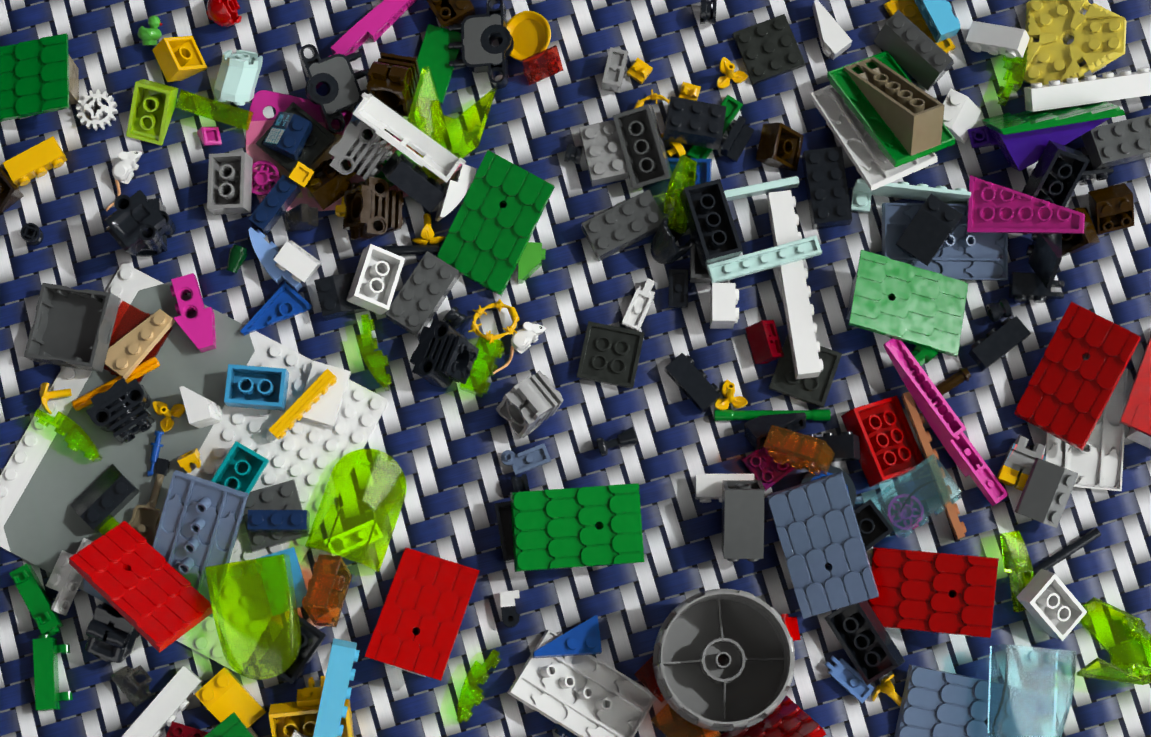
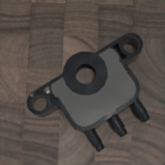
M487 0V14L467 16L462 24L448 26V31H461V41L449 43L448 48L462 49V59L449 61V66L467 67L473 73L488 72L493 86L497 89H502L508 84V60L506 57L512 53L514 41L507 29L506 6L503 0ZM495 4H500L499 8L492 9ZM495 39H503L499 46H492V42ZM502 75L500 81H494L496 76Z
M307 44L301 47L298 52L306 77L309 78L305 86L306 96L312 103L320 105L319 110L327 130L331 133H339L345 128V120L341 111L358 105L363 98L361 96L362 93L369 94L367 88L361 90L357 82L358 79L367 76L368 70H360L354 73L350 62L362 57L361 52H354L346 56L335 54L321 59L316 47ZM308 48L312 51L313 55L311 58L304 56V49ZM322 82L328 87V92L325 96H320L316 92L317 83ZM334 119L340 123L338 130L333 129L331 126V122Z

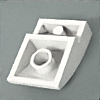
M465 164L457 168L454 181L450 180L444 186L443 193L445 196L439 203L435 221H440L448 215L464 198L474 180L477 168Z

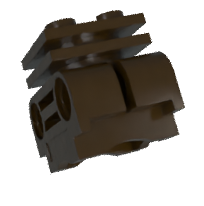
M381 52V58L378 59V62L374 61L367 74L369 79L366 86L367 91L400 116L412 117L418 102L417 91L420 90L419 86L422 85L417 58Z
M370 176L365 181L352 183V189L345 191L346 214L343 219V229L350 230L349 239L366 241L373 237L386 235L401 229L403 225V191H389V185L384 179Z

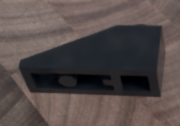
M801 412L762 415L744 423L745 437L758 451L806 428V414Z

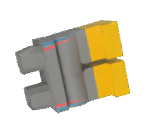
M1021 435L1010 445L996 478L1003 484L1011 487L1014 486L1015 489L1023 491L1035 459H1046V456H1044L1046 446L1036 442L1033 449L1029 450L1026 448L1029 439Z

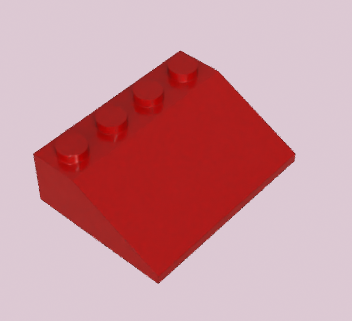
M897 396L854 408L841 415L846 430L860 437L859 462L870 487L926 467Z

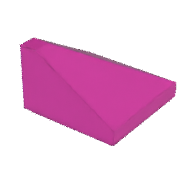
M201 127L197 131L203 146L222 145L219 127Z

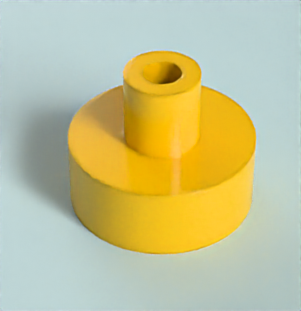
M670 142L671 148L666 151L669 157L676 155L678 158L686 155V151L681 143Z

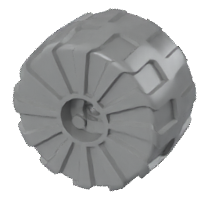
M734 589L707 590L681 602L663 622L653 651V668L656 682L670 707L688 722L713 731L744 729L759 723L774 712L790 688L795 668L794 642L780 614L773 607H770L767 603L754 596V594ZM720 655L727 656L729 661L726 666H721L718 663Z

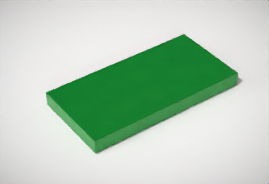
M428 24L417 58L422 79V85L419 86L420 90L417 91L418 98L443 104L454 71V67L449 66V61L457 60L460 49H449L448 44L460 42L461 33Z

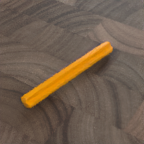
M152 357L138 365L126 381L129 383L135 378L137 379L159 367L160 364L157 358ZM118 376L72 401L74 409L79 411L92 404L90 398L98 393L109 390L122 377Z

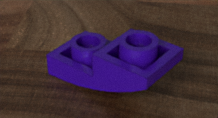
M986 125L967 130L972 148L998 145L991 130Z

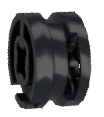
M701 0L700 24H705L706 22L715 24L717 0ZM711 4L713 5V8H712V18H710V17H711Z

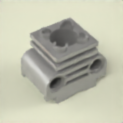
M357 119L355 122L351 121L348 124L341 140L329 151V154L334 157L330 166L343 175H348L357 171L356 174L358 175L365 173L363 179L366 180L367 177L377 176L381 172V164L391 158L393 155L391 150L394 146L391 144L386 146L388 142L385 140L379 142L381 137L375 133L376 131ZM369 129L373 132V137L369 135ZM347 160L351 162V167H349Z
M539 370L535 375H532L530 378L527 377L516 384L511 391L505 394L496 410L507 421L511 419L514 421L511 423V426L520 439L529 435L544 420L546 421L550 416H553L564 399L561 393L550 384L548 377Z

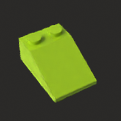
M145 79L136 81L126 136L162 146L175 109L179 88Z

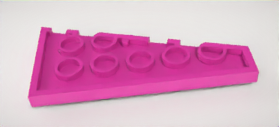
M970 175L969 192H971V197L968 204V233L1084 234V213Z

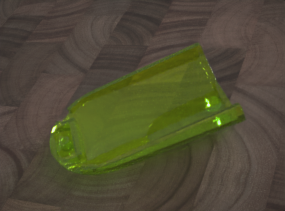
M359 449L342 457L332 470L305 548L325 551L362 564L379 573L406 496V479L400 465L390 455L376 449Z

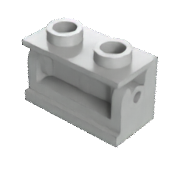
M610 47L602 79L603 90L620 93L628 60V51Z

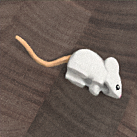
M141 151L120 152L118 154L120 160L112 168L117 188V197L121 195L119 182L129 184L134 176L133 171L138 169L139 165L136 163L142 155ZM114 202L106 208V211L114 206Z
M525 322L523 328L518 330L517 334L514 333L512 335L508 361L502 367L495 370L493 375L510 364L514 349L521 354L531 347V343L539 340L538 336L546 330V327Z

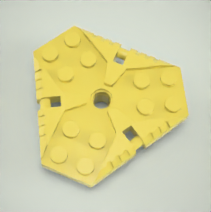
M1031 0L1026 3L1025 30L1030 39L1023 60V80L1029 84L1042 82V85L1049 84L1051 80L1066 82L1067 78L1078 77V80H1081L1085 76L1084 73L1090 70L1093 73L1125 54L1126 19L1095 3L1090 4L1088 0ZM1074 39L1071 44H1066L1068 40ZM1083 61H1085V62L1087 63V64H1085V65H1083V66H1081V67L1078 65L1079 63H1081V62H1083Z

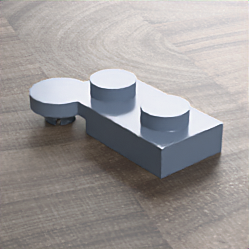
M545 443L516 455L511 450H506L501 454L502 463L507 466L511 465L515 476L551 462Z

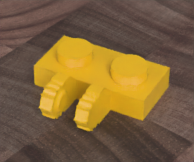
M321 676V687H314L315 680L313 677H310L308 679V687L297 689L298 708L320 705L325 676Z

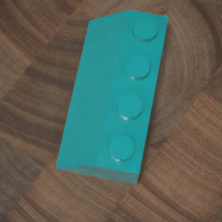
M235 441L211 481L250 493L269 460Z

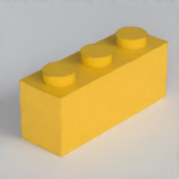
M52 136L3 162V165L13 183L18 187L27 185L35 177L44 176L52 168L61 167L67 161V158L58 141Z

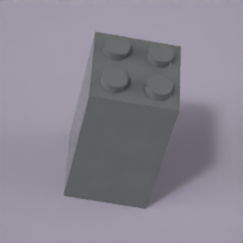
M722 480L721 548L724 559L735 562L739 561V559H747V561L755 562L763 559L765 490L761 480Z

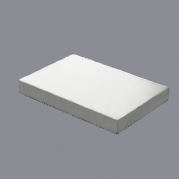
M314 361L304 392L326 369L337 377V382L328 388V392L325 395L322 394L319 397L320 400L316 404L314 403L311 406L312 408L303 414L302 418L334 427L351 371Z

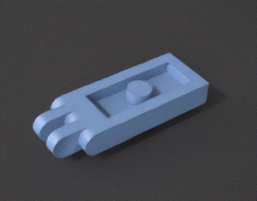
M832 656L830 659L835 665L832 666L828 661L825 663V666L830 669L829 675L862 704L875 688L871 684L866 685L861 675L842 658L838 660Z

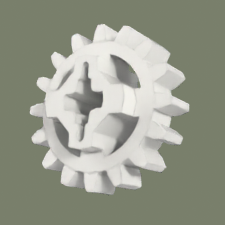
M97 89L96 94L91 90L89 91V96L83 94L84 100H78L81 106L76 107L77 111L80 112L77 114V117L81 119L82 125L86 124L88 129L93 126L95 131L98 130V127L105 130L106 124L111 127L110 121H116L114 114H118V110L115 109L118 105L116 102H113L114 98L112 95L108 96L106 91L101 94L99 89ZM102 101H106L109 106L103 105ZM86 114H88V116H91L92 120H89L86 117Z

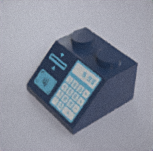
M279 112L263 145L297 161L313 130V125L311 121L296 114Z

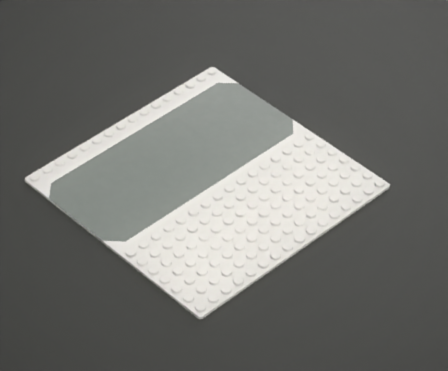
M125 263L120 266L106 292L112 293L121 299L109 348L159 309L173 319L181 315L177 314L175 304L178 302L176 296H172L170 286ZM184 294L182 299L187 301L191 297ZM214 310L216 349L201 353L178 323L175 322L142 360L141 363L155 357L160 364L156 369L137 378V381L144 386L151 398L150 407L146 410L155 422L151 424L152 427L147 431H140L135 434V438L130 442L121 443L114 437L113 432L103 431L91 420L86 410L94 406L93 403L79 411H76L72 405V401L120 375L105 364L103 372L62 367L49 391L71 389L72 396L49 399L47 405L52 414L47 413L42 404L40 405L0 475V547L52 573L62 550L74 555L83 538L95 541L123 521L129 523L132 518L133 509L137 505H146L149 502L157 475L155 473L156 463L153 470L154 474L152 476L147 475L151 467L150 457L153 447L150 443L155 442V431L163 432L160 427V421L165 416L155 413L152 402L162 401L167 404L169 410L175 404L184 405L179 388L181 386L204 396L221 407L222 416L220 417L222 422L200 429L189 424L186 410L179 418L171 417L174 421V426L168 432H164V435L162 434L160 444L164 446L160 447L158 457L169 460L170 465L167 475L164 476L155 508L161 512L163 511L174 471L178 470L185 474L187 473L177 462L179 456L197 448L202 465L198 469L196 464L191 462L190 467L192 471L187 474L211 481L235 441L269 460V463L251 491L294 479L302 509L308 510L310 513V536L252 552L245 522L242 517L215 614L213 617H206L176 640L232 671L241 673L273 616L256 558L294 547L299 565L302 563L386 409L388 400L349 379L334 427L302 418L294 423L295 426L288 430L282 439L278 440L269 429L304 393L314 361L257 331L244 336L240 331L245 325ZM190 311L187 318H194L196 311ZM228 364L287 369L289 380L285 411L227 406L224 403ZM113 464L140 492L99 532H96L77 514L71 504ZM82 579V582H81V584H80V586H79V589H81L82 591H84V590H83V579Z

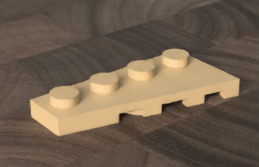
M159 309L108 348L105 365L126 380L176 321Z

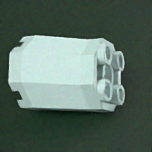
M232 50L225 51L222 54V62L214 85L213 95L216 96V101H231L239 106L251 101L254 98L263 57H258L256 52L237 50L236 54H232Z

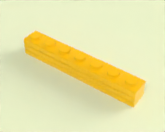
M326 369L270 427L269 431L278 440L282 439L286 432L295 426L294 423L300 421L303 414L308 412L312 408L311 406L320 400L319 397L322 394L325 395L328 392V388L337 382V377Z

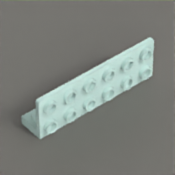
M860 178L856 180L852 189L851 211L869 213L872 195L926 201L930 194H933L946 204H966L971 197V192L963 188L950 190L945 186L933 188L928 187L927 184H917L915 186L909 185L908 182L889 183L871 191L865 180Z

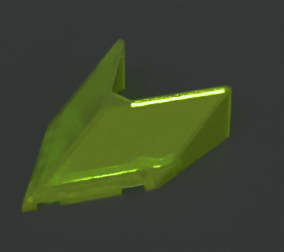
M425 66L419 78L407 121L452 154L463 159L480 144L497 88L491 89L455 119L443 114L430 68ZM420 166L429 177L432 176L436 180L439 178L424 166Z
M1093 597L1083 605L1087 613L1080 622L1110 654V663L1096 658L1079 670L1077 676L1139 685L1151 683V634L1145 629L1146 624L1141 619Z

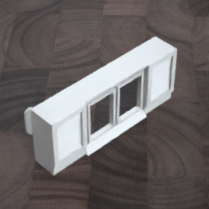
M362 93L363 100L353 112V115L375 130L378 136L421 167L424 166L446 183L458 166L466 163L464 159L452 154L372 94ZM385 129L388 130L390 133H392V134H393L394 136H396L397 138H399V139L401 140V142H400L399 140H397L395 137H393L392 135H390L388 132H386ZM406 145L410 146V147H411L412 149H414L416 152H418L419 154H421V155L423 156V158H422L421 156H419L418 154H416L414 151H412L410 148H408Z

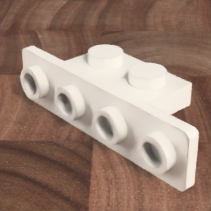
M83 538L77 552L93 541ZM62 550L46 586L58 591L51 610L66 616L83 577L69 564V558L73 554Z

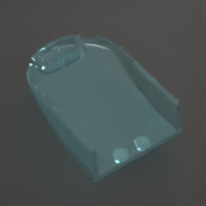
M1008 644L991 645L988 736L1061 737L1073 697L1076 651Z

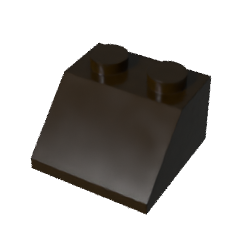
M782 123L763 124L756 160L767 166L797 171L804 136Z
M1087 207L1072 209L1085 214L1084 234H1062V257L1100 243Z

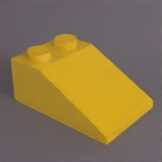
M225 667L195 693V696L220 723L235 712L246 728H250L266 713L232 672Z

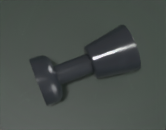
M633 427L619 433L617 438L606 442L601 437L596 439L602 457L608 454L609 448L618 445L621 447L638 445Z

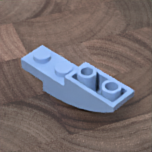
M250 227L248 231L253 249L266 272L278 285L285 280L298 292L303 287L302 284L291 277L292 273L279 269L276 266L277 262L273 260L278 254L279 248L272 241L268 243L264 239L266 236L259 229L255 231Z

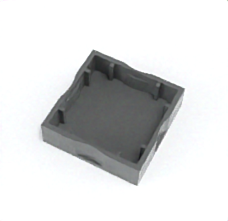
M42 283L36 306L35 321L30 330L24 357L40 363L103 372L121 299L109 292L89 289L76 290L67 286Z

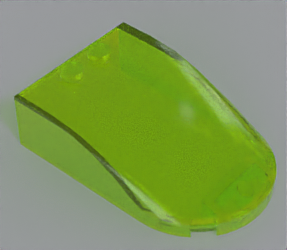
M281 554L205 567L213 617L222 652L228 664L240 675L255 680L270 679L284 673L297 658L301 646V632L289 555Z

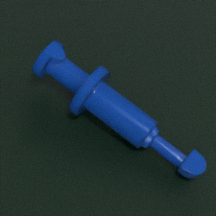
M161 431L154 432L156 436L155 442L150 443L153 447L150 457L151 467L150 471L147 472L148 476L154 474V465L159 457L160 447L164 446L160 444L162 434L164 435V432Z

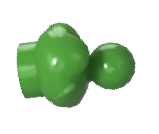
M153 15L148 18V25L151 28L141 26L138 30V37L142 40V45H157V40L161 38L162 33L158 27L163 25V23H161L158 16Z

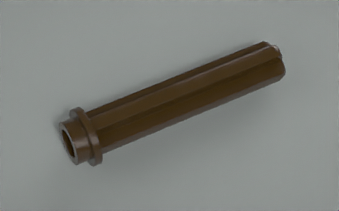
M959 368L957 373L938 384L936 388L943 396L964 381L968 382L971 374L967 368Z

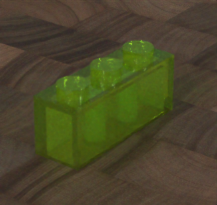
M479 337L475 346L479 349L477 359L474 361L466 384H460L461 390L482 397L484 393H488L491 385L488 381L491 375L494 376L493 372L498 367V365H495L498 358L501 359L505 350L502 347L503 342L498 339L494 340V343L491 342L489 344L490 341Z

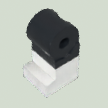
M519 590L499 592L503 623L509 628L516 627L520 620L515 607V599H520Z

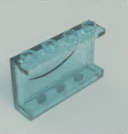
M933 453L871 498V500L894 529L897 537L903 536L905 539L914 532L912 529L915 526L919 525L921 527L930 521L928 519L929 516L932 514L937 516L945 510L944 506L947 503L951 502V504H954L962 498L960 494L963 492Z

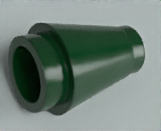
M233 244L229 250L226 270L237 273L248 255L246 254L248 249Z

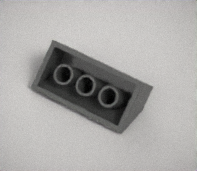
M899 10L884 24L874 39V43L883 51H888L896 63L927 91L954 64L953 59Z

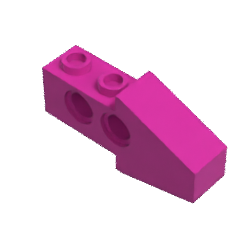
M194 273L171 279L173 285L170 286L172 296H176L178 302L175 304L177 314H181L174 317V320L201 353L216 349L214 310L211 307L205 308ZM185 293H191L189 300L184 301L182 299ZM190 311H196L194 318H187Z

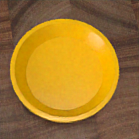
M523 11L513 16L507 23V29L514 41V48L510 54L511 57L519 61H531L545 52L551 39L550 25L545 17L534 11Z

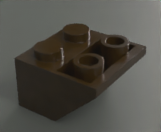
M426 0L442 27L461 24L467 16L475 15V9L470 0Z
M331 158L323 161L319 167L313 170L314 174L305 186L323 210L343 197L345 191L352 189V184L347 176L330 166Z
M1125 183L1088 192L1089 209L1098 235L1134 226L1133 193Z

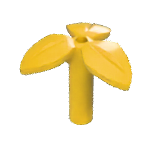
M722 57L719 68L726 76H721L717 79L716 84L718 88H727L730 85V79L737 84L748 78V75L743 71L738 70L734 72L735 65L726 57Z
M424 214V227L421 231L422 238H413L412 241L420 245H427L428 242L430 244L442 242L445 236L434 237L435 234L431 227V215Z
M726 380L721 389V393L726 399L719 398L714 406L719 410H726L729 407V403H731L734 408H741L747 405L748 401L742 396L734 397L735 385Z
M44 382L40 385L39 392L41 404L47 413L52 414L48 408L47 401L53 398L72 396L71 389L47 391L49 383Z
M162 401L152 402L155 413L165 416L160 421V427L163 432H168L174 426L172 416L179 418L185 412L183 404H175L169 410L167 404Z
M894 674L884 677L880 681L881 684L875 687L872 701H875L877 695L882 692L901 706L902 697L895 692L894 685L890 681L895 676Z

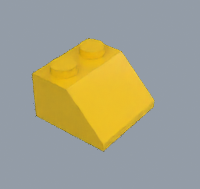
M193 36L163 38L152 49L167 82L182 81L208 68Z

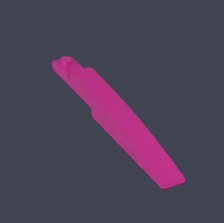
M384 0L358 21L331 47L332 53L334 55L343 54L346 56L354 53L369 37L375 42L417 0ZM317 83L316 88L318 89L323 83Z
M892 338L883 346L902 381L965 477L970 475L992 507L999 503L1009 494L963 431L966 430V427L903 341Z

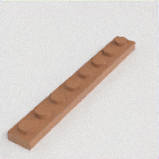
M909 392L903 393L901 398L955 540H960L965 537L964 533L967 530L964 522L959 521L958 514L960 512L957 504H953L951 496H953L952 490L949 485L946 486L943 479L946 478L945 472L942 467L939 468L937 460H939L937 451L932 449L930 442H932L929 431L924 429V417L922 413H918L917 404Z

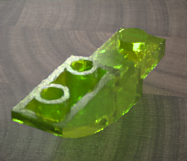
M1026 50L1023 58L1003 56L1002 61H1005L1003 68L1007 69L1003 80L1006 82L1004 87L1000 86L997 97L1000 98L997 104L1005 106L1011 91L1018 92L1021 88L1026 70Z
M182 89L176 104V108L245 130L249 129L253 115L252 111L218 102Z
M685 155L680 157L671 176L663 211L668 214V228L679 234L685 233L687 229V217L680 193L685 187L695 185L697 162Z
M368 314L361 315L363 334L356 335L362 358L377 383L385 391H389V385H392L390 373H386V366H389L388 357L383 354L382 350L375 351V349H378L377 338H373L372 331L375 330L374 319H370Z
M39 409L36 410L34 416L38 418V423L45 427H48V425L55 427L54 431L62 436L67 434L64 441L68 443L67 447L75 452H78V450L85 452L84 457L92 461L95 459L102 460L103 457L91 437L68 416L58 411L54 418Z
M1019 531L1000 533L1004 571L1008 572L1010 577L1013 611H1026L1025 607L1016 597L1034 577L1031 560Z
M495 649L492 650L483 665L477 661L474 662L464 681L457 709V721L461 724L463 721L468 722L473 714L471 710L474 705L479 706L485 697L482 695L484 690L478 686L485 684L490 677L487 674L491 668L495 669L501 661L499 658L501 654Z

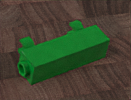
M26 563L10 572L9 574L41 634L53 636L60 632L59 628L64 625L57 612L51 610L52 603L32 566Z
M49 634L38 635L39 639H32L36 711L59 710L60 701L73 700L72 692L59 693L57 654L70 653V645H57V639L49 636Z

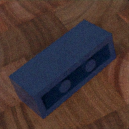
M282 175L249 217L250 223L267 235L301 192L299 186L285 175Z
M248 510L247 530L250 532H309L310 513L308 510Z

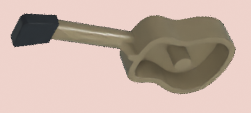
M157 458L155 472L157 475L149 502L146 505H137L133 509L132 518L128 523L147 539V543L153 546L162 514L155 507L164 476L167 475L170 465L169 460Z

